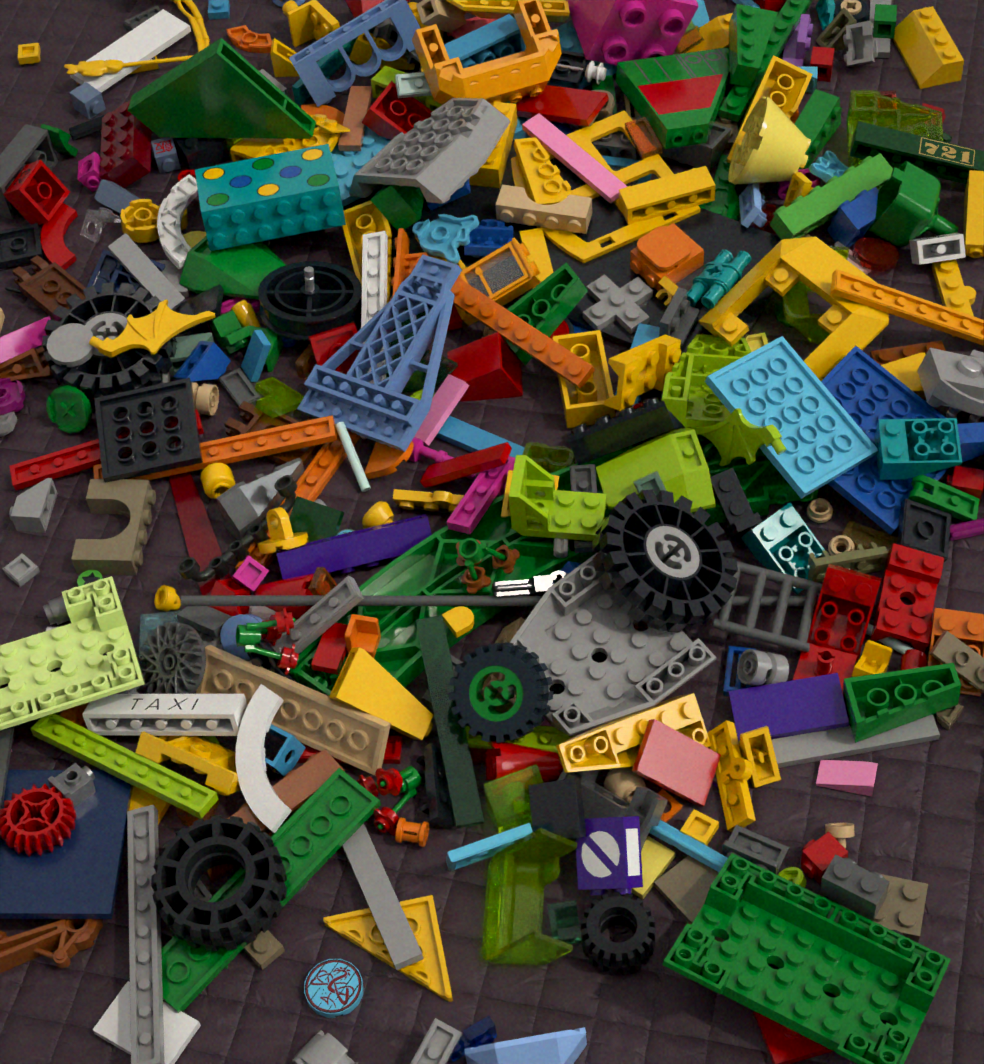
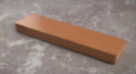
M351 86L342 125L350 129V132H341L338 143L339 151H361L366 128L362 121L370 108L372 86Z

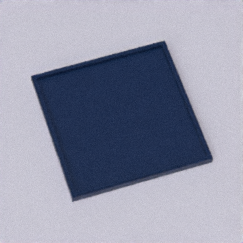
M8 770L4 801L12 800V793L19 795L22 787L26 790L32 789L33 784L37 788H41L46 783L50 789L48 778L51 776L55 778L65 770ZM91 770L95 776L93 782L96 792L74 807L77 816L75 830L71 831L70 839H63V847L53 846V853L46 849L43 850L41 856L37 851H34L30 857L25 851L18 854L15 848L10 849L7 846L6 841L0 835V919H112L127 827V811L130 808L133 785L103 770Z

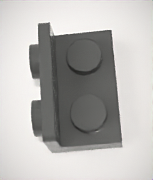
M678 287L660 320L659 337L668 335L680 339V347L683 346L699 315V309L689 306L690 301L687 300L686 289Z

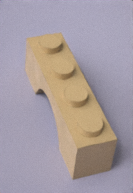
M503 184L496 202L497 220L586 234L592 216V198L569 194L559 203L542 205L532 201L527 196L525 188Z

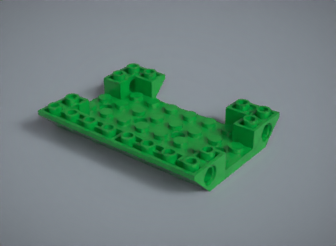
M731 853L711 884L701 910L691 925L686 924L662 965L821 1044L857 1064H904L951 959ZM714 936L720 937V938H722L724 941H723V942L717 941V940L714 939V938H715ZM768 964H774L780 969H773ZM824 992H830L836 997H829ZM881 1020L889 1021L891 1024L886 1022L885 1025Z

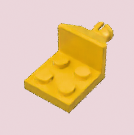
M290 0L282 7L283 14L288 17L294 47L314 38L318 41L340 27L339 21L317 0H311L301 6H298L295 1Z

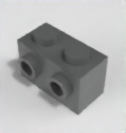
M835 854L822 876L820 894L874 921L887 897L890 881L875 871H868L858 866L855 861L849 858H842Z

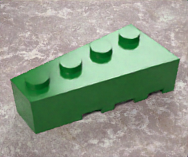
M736 4L729 22L731 84L746 87L752 86L778 12Z
M817 89L814 90L795 122L796 127L807 138L811 139L810 146L805 152V155H808V160L803 169L810 167L811 163L841 125L842 108L840 107V97Z
M384 185L370 200L398 231L399 228H404L405 230L421 219L425 197L420 187Z
M566 262L507 310L550 337L588 290ZM504 338L526 366L532 359V356Z
M954 663L844 678L843 698L855 743L958 705L961 683Z

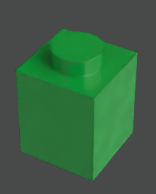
M875 5L873 38L894 39L897 5Z

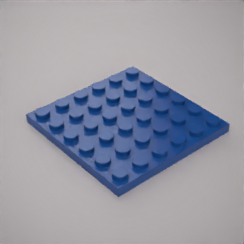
M857 346L821 381L874 445L878 419L946 418ZM876 454L827 483L890 535L899 526L901 501L905 498L908 499L910 491L913 490L911 485L912 478L879 480ZM949 468L923 475L938 481Z

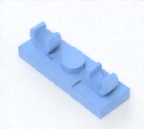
M759 183L748 184L739 195L741 224L746 228L752 222L762 228L767 222V215L761 211V207L765 203L763 200L765 196L760 193Z

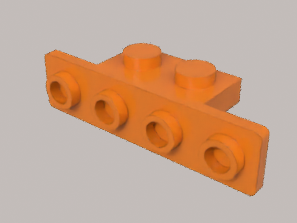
M404 228L398 229V237L395 238L396 257L393 258L395 272L394 277L391 278L392 297L400 284L410 275L408 270L420 255L424 254L430 257L428 252L409 254L410 239Z

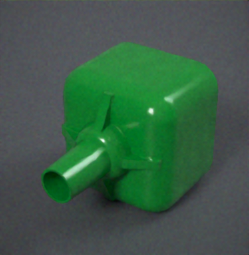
M905 161L898 169L893 168L891 177L879 189L876 217L867 231L895 246L904 247L910 244L909 240L915 239L926 231L936 235L957 233L959 227L938 214L941 191L940 181L935 176Z

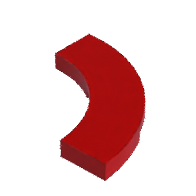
M62 203L50 221L43 224L41 245L47 261L50 264L55 262L66 270L77 259L75 254L66 247L64 235L72 221L78 217L75 209Z

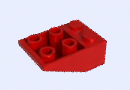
M829 564L807 643L858 655L857 659H859L882 578Z

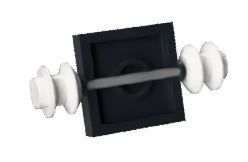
M561 50L562 55L547 84L578 89L584 76L588 83L592 79H596V83L600 84L601 80H605L607 69L602 62L599 66H595L594 61L587 60L582 53Z

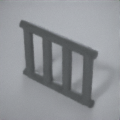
M737 561L738 571L733 575L737 578L736 588L740 573L756 577L744 625L728 621L736 591L735 588L731 592V598L720 609L718 619L715 618L712 622V628L808 653L810 643H807L817 596L821 592L823 584ZM766 580L781 583L770 632L754 628ZM792 587L808 590L797 639L781 635Z

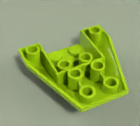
M690 427L659 434L596 467L602 492L607 494L608 510H613L619 501H622L626 496L634 492L638 495L639 493L633 481L655 471H658L666 490L673 492L674 503L680 496H683L693 501L690 512H695L700 507L703 509L716 507L709 468L695 429Z

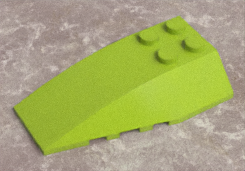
M697 334L688 345L687 352H683L680 356L679 363H675L672 367V372L666 374L662 400H664L667 409L685 428L718 424L731 415L724 404L705 383L708 375L751 353L746 339L741 338L731 346L719 336Z

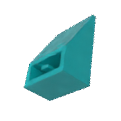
M957 418L878 419L875 445L878 448L876 455L879 480L908 479L962 464Z
M790 502L741 537L754 557L767 569L808 580L810 570L808 564L809 554L813 553L816 558H820L822 551H824L822 545ZM792 587L791 590L797 595L804 589Z

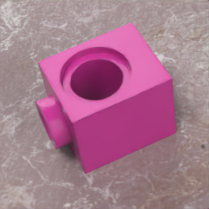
M95 151L78 161L77 177L78 181L94 192L98 189L102 180L99 177L100 156Z
M248 555L232 576V579L251 590L252 594L269 570Z

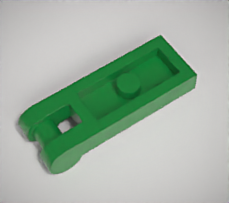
M925 475L912 477L911 485L913 490L909 493V500L950 513L952 517L963 522L977 520L979 498Z

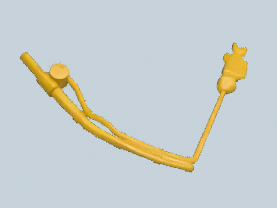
M171 0L177 4L178 9L188 18L196 37L198 52L209 46L210 39L206 32L203 17L192 0ZM181 2L187 5L193 16L183 8ZM193 55L128 63L111 59L105 61H80L77 66L65 64L63 67L68 69L66 72L68 75H74L78 72L82 76L95 77L106 73H118L123 67L186 61Z

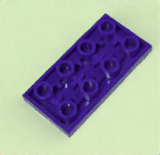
M838 673L729 691L738 742H740L741 733L768 726L771 739L849 726Z

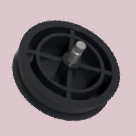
M303 261L288 264L269 273L260 283L258 289V298L261 303L259 308L260 318L268 329L280 336L294 340L309 341V336L353 322L356 325L361 318L362 286L359 279L351 271L333 263Z

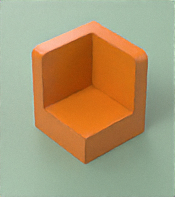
M352 614L345 633L347 652L349 654L351 648L360 647L374 658L381 639L378 619Z

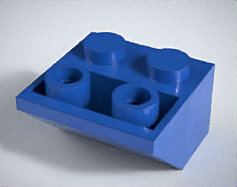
M876 187L868 192L866 189L861 191L855 197V200L851 202L847 200L837 208L838 213L830 219L831 224L827 228V232L835 242L839 241L849 248L863 238L876 217L879 191Z

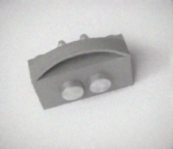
M929 348L917 370L927 403L933 407H939L940 405L950 407L946 413V418H956L959 411H965L972 414L969 417L968 423H978L981 416L984 417V359Z

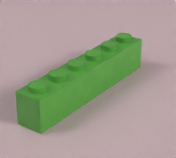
M881 153L873 158L868 156L856 168L854 166L849 167L842 176H833L823 187L818 185L807 196L803 197L801 195L794 199L788 207L781 206L773 213L774 218L769 225L781 240L800 238L830 221L838 213L837 208L843 202L855 200V197L861 191L866 189L868 192L874 187L879 190L891 177L893 168Z

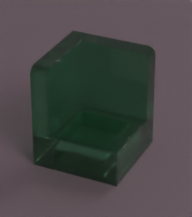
M576 900L547 904L553 947L582 942Z

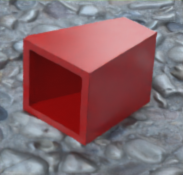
M499 332L447 352L448 362L446 363V369L448 374L465 381L469 385L460 402L523 396L520 359Z

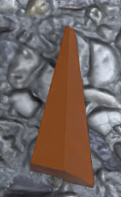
M43 346L38 349L32 348L1 363L0 379L10 378L11 381L53 376L43 353L45 352Z

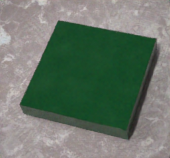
M297 496L289 518L292 532H307L308 542L336 536L345 512Z

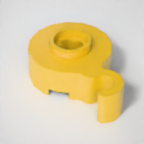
M137 199L129 202L130 206L127 208H122L120 215L121 228L123 233H126L132 241L148 243L159 239L157 218L160 206L153 204L150 199ZM187 208L182 216L181 230L188 226Z

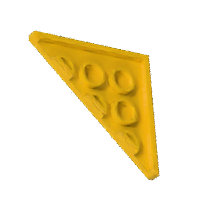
M433 895L400 901L399 903L424 959L397 971L446 1001L452 1002L453 997ZM369 908L323 917L326 927L395 969Z

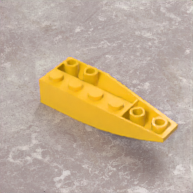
M691 693L670 698L658 703L653 708L606 723L556 745L564 772L633 767L650 719H656L698 743L710 747L711 743L695 694Z

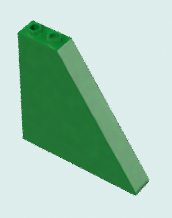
M222 38L133 94L127 110L159 137L310 139L313 137L316 121Z

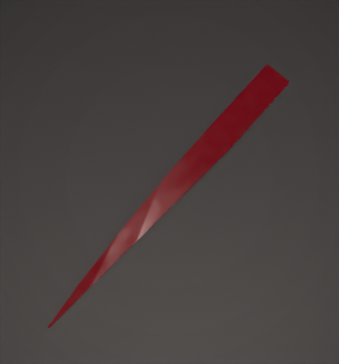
M191 473L171 475L169 480L189 557H193L200 566L199 572H202L209 567V562L213 558L221 557L222 552ZM228 573L222 578L214 575L207 581L198 582L201 594L211 595L215 582L231 578L230 574Z

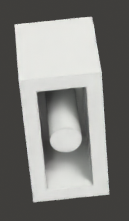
M960 233L909 240L913 264L921 265L966 257L964 236Z

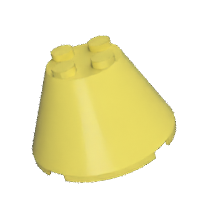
M761 97L752 109L742 129L746 133L741 145L736 144L733 152L728 181L734 185L781 181L791 182L793 173H797L799 167L803 169L808 160V155H805V152L810 146L811 139L807 138L770 97Z

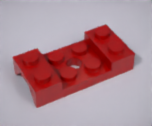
M892 544L886 560L871 640L877 641L893 637L910 642L915 650L925 652L930 641L933 623L931 618L937 585L941 579L943 569V557L899 544ZM906 597L910 599L912 605L904 604L900 598Z

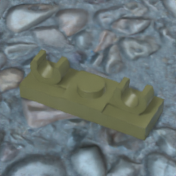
M870 542L869 548L866 550L861 544H858L857 550L844 551L829 556V553L825 550L822 551L820 558H816L813 553H810L808 558L810 566L808 578L815 582L824 581L829 564L861 573L881 571L884 569L889 552L885 546L877 547L876 543Z

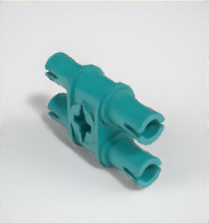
M722 249L712 262H708L704 266V270L700 275L693 279V285L687 292V300L690 301L689 306L695 307L701 299V303L706 308L713 309L720 298L725 296L736 281L742 278L743 270L752 261L750 254L746 251H740L733 260L732 253Z

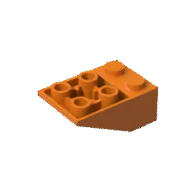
M935 608L932 617L933 623L929 641L927 667L942 665L929 652L943 631L950 632L984 658V614ZM958 676L961 683L960 694L981 696L979 690Z

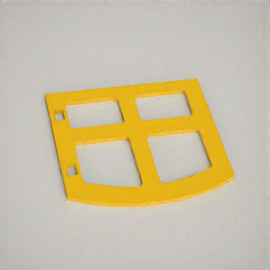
M625 110L595 122L589 127L581 128L566 135L625 185L649 174H655L658 178L674 174ZM616 131H622L642 156L643 160L618 171H613L592 142ZM546 150V152L550 156L549 160L555 158L550 152ZM515 156L511 158L514 185L525 188L527 196L531 199L518 158ZM588 184L571 190L577 196L590 197L592 199L600 196ZM618 198V199H616V200L613 201V202L616 204V206L618 207V209L621 211L620 206H619V198ZM697 205L672 212L675 216L667 220L663 218V216L668 215L665 214L632 223L590 242H585L570 231L544 227L537 228H542L544 235L566 254L582 263H586L639 240L659 226L668 227L672 223L675 224L700 213L701 208ZM606 241H612V244L603 248L600 245Z

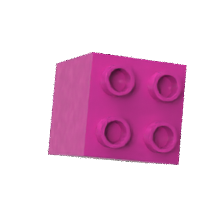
M566 0L569 4L570 16L585 58L612 65H617V62L672 55L699 7L696 0Z

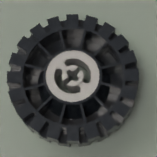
M114 282L102 283V293L97 294L93 285L83 289L86 299L81 300L75 293L66 299L69 309L59 305L52 313L55 321H47L44 329L47 336H43L42 341L46 361L58 385L76 387L85 394L89 402L92 397L98 398L144 388L145 383L150 386L158 385L162 381L159 372L168 374L172 367L170 357H175L176 336L166 342L154 355H151L146 349L133 348L114 357H108L99 353L98 349L94 347L92 357L85 363L75 367H67V365L62 364L60 366L49 356L46 347L48 338L60 326L69 323H79L87 326L92 331L93 336L102 341L106 337L113 340L125 329L127 317L132 314L133 318H141L151 314L157 309L161 301L156 295L151 297L150 291L139 287L135 292L133 284L121 283L117 291Z
M650 489L642 490L638 495L634 492L626 496L622 501H619L601 522L595 532L597 536L594 538L592 551L597 553L593 558L595 571H605L599 578L604 590L618 589L611 597V600L619 608L628 601L632 604L627 614L628 616L639 622L648 614L647 627L660 630L666 624L667 632L680 633L684 627L688 632L708 622L731 598V592L736 588L737 578L733 576L738 571L737 560L729 558L734 552L730 540L717 541L725 533L718 522L708 527L704 524L710 517V514L702 507L692 514L690 510L693 501L680 496L674 503L673 492L661 490L655 495L654 490ZM671 552L673 555L663 563L661 560L665 559Z

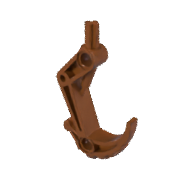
M62 919L10 937L7 936L6 932L0 930V973L42 955L54 959L59 968L68 967L71 963V958L76 953L94 945L93 941L103 927V919ZM84 924L82 928L75 930L78 925Z

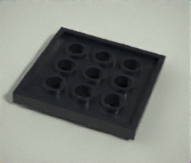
M190 378L94 398L102 474L105 483L203 463ZM175 402L173 407L164 408L166 403ZM151 407L148 413H140L143 408ZM127 412V415L124 418H116L119 413ZM170 422H178L173 428L166 427ZM146 427H154L150 433H142ZM130 432L128 437L124 439L118 438L121 433ZM172 442H181L178 447L169 448ZM157 447L153 453H145L147 448ZM132 452L129 458L121 459L123 453Z

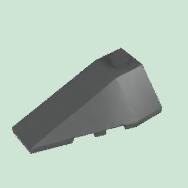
M296 458L277 466L273 473L266 476L263 473L255 476L254 481L247 484L244 481L239 482L217 497L225 529L237 540H241L248 534V529L252 525L260 524L266 518L269 510L279 507L285 497L279 495L274 485L279 478L285 475L292 476L295 482H297L305 471L302 460Z

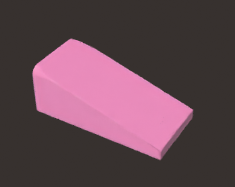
M820 760L816 786L872 797L878 763Z

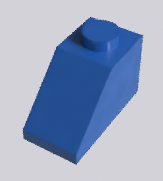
M200 341L174 375V378L176 380L190 378L191 382L218 379L226 372V367L231 360L214 342Z

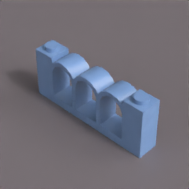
M384 0L292 55L289 59L317 107L322 104H328L336 96L334 92H342L351 87L356 75L367 77L374 74L381 65V59L394 61L399 59L406 49L409 52L415 50L412 38L415 30L420 29V26L406 0ZM390 18L398 34L397 42L392 48L387 50L380 49L376 46L368 30ZM364 33L372 48V56L366 63L356 65L350 61L342 46ZM338 49L346 62V72L341 78L330 80L324 76L316 61Z

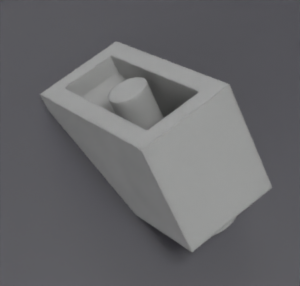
M46 478L16 497L14 506L10 508L9 517L17 531L46 533L58 495L52 478Z

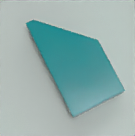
M819 0L816 5L823 31L833 20L834 0Z

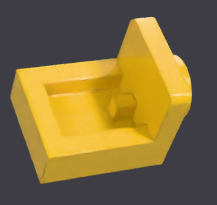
M867 640L862 656L854 666L852 677L886 673L893 651L892 648Z

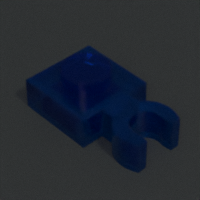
M489 1015L463 1031L464 1035L460 1037L450 1058L453 1062L457 1061L465 1055V1048H475L493 1043L494 1038L497 1037L496 1026Z

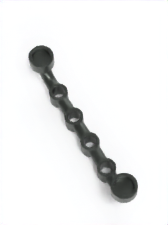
M285 475L276 481L274 487L280 496L286 497L285 502L280 507L288 513L293 508L296 500L295 491L297 484L292 476ZM265 518L260 524L252 525L248 529L247 535L241 540L233 541L228 547L229 550L221 557L213 558L209 562V567L204 571L199 572L200 566L193 557L182 560L177 566V571L183 579H192L196 582L207 581L214 575L218 578L225 577L230 571L228 563L234 558L236 561L245 560L249 555L247 550L249 545L253 542L258 545V543L268 540L266 533L268 530L267 519Z

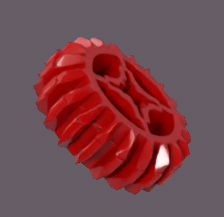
M45 783L41 788H37L33 784L30 790L22 787L19 795L12 793V800L4 801V808L0 809V835L6 841L7 846L10 849L15 848L18 854L25 851L30 857L34 851H37L41 856L43 850L46 849L53 853V846L63 847V839H70L71 831L75 830L77 816L73 801L70 798H63L62 793L58 792L55 786L49 789Z

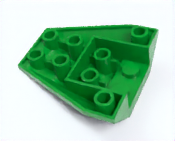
M206 235L187 253L179 284L198 294L220 284L224 289L223 296L259 299L258 289L262 280L269 273L286 264L261 241L210 251Z

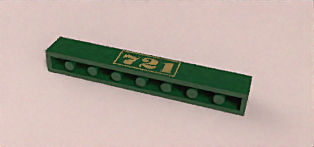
M858 121L852 136L849 155L851 157L864 160L868 156L873 158L881 153L892 167L899 168L905 161H908L935 177L967 184L970 170L984 171V151L861 121Z

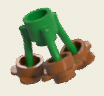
M474 538L460 540L456 544L458 553L456 562L459 566H466L468 568L461 577V582L466 584L467 592L470 594H475L478 590L491 584L490 577L485 575V569L477 567V565L481 564L485 552L492 555L493 568L496 570L502 569L506 574L513 572L516 560L520 557V553L516 549L510 550L508 546L502 545L494 550L488 547L486 543L481 544L479 540Z

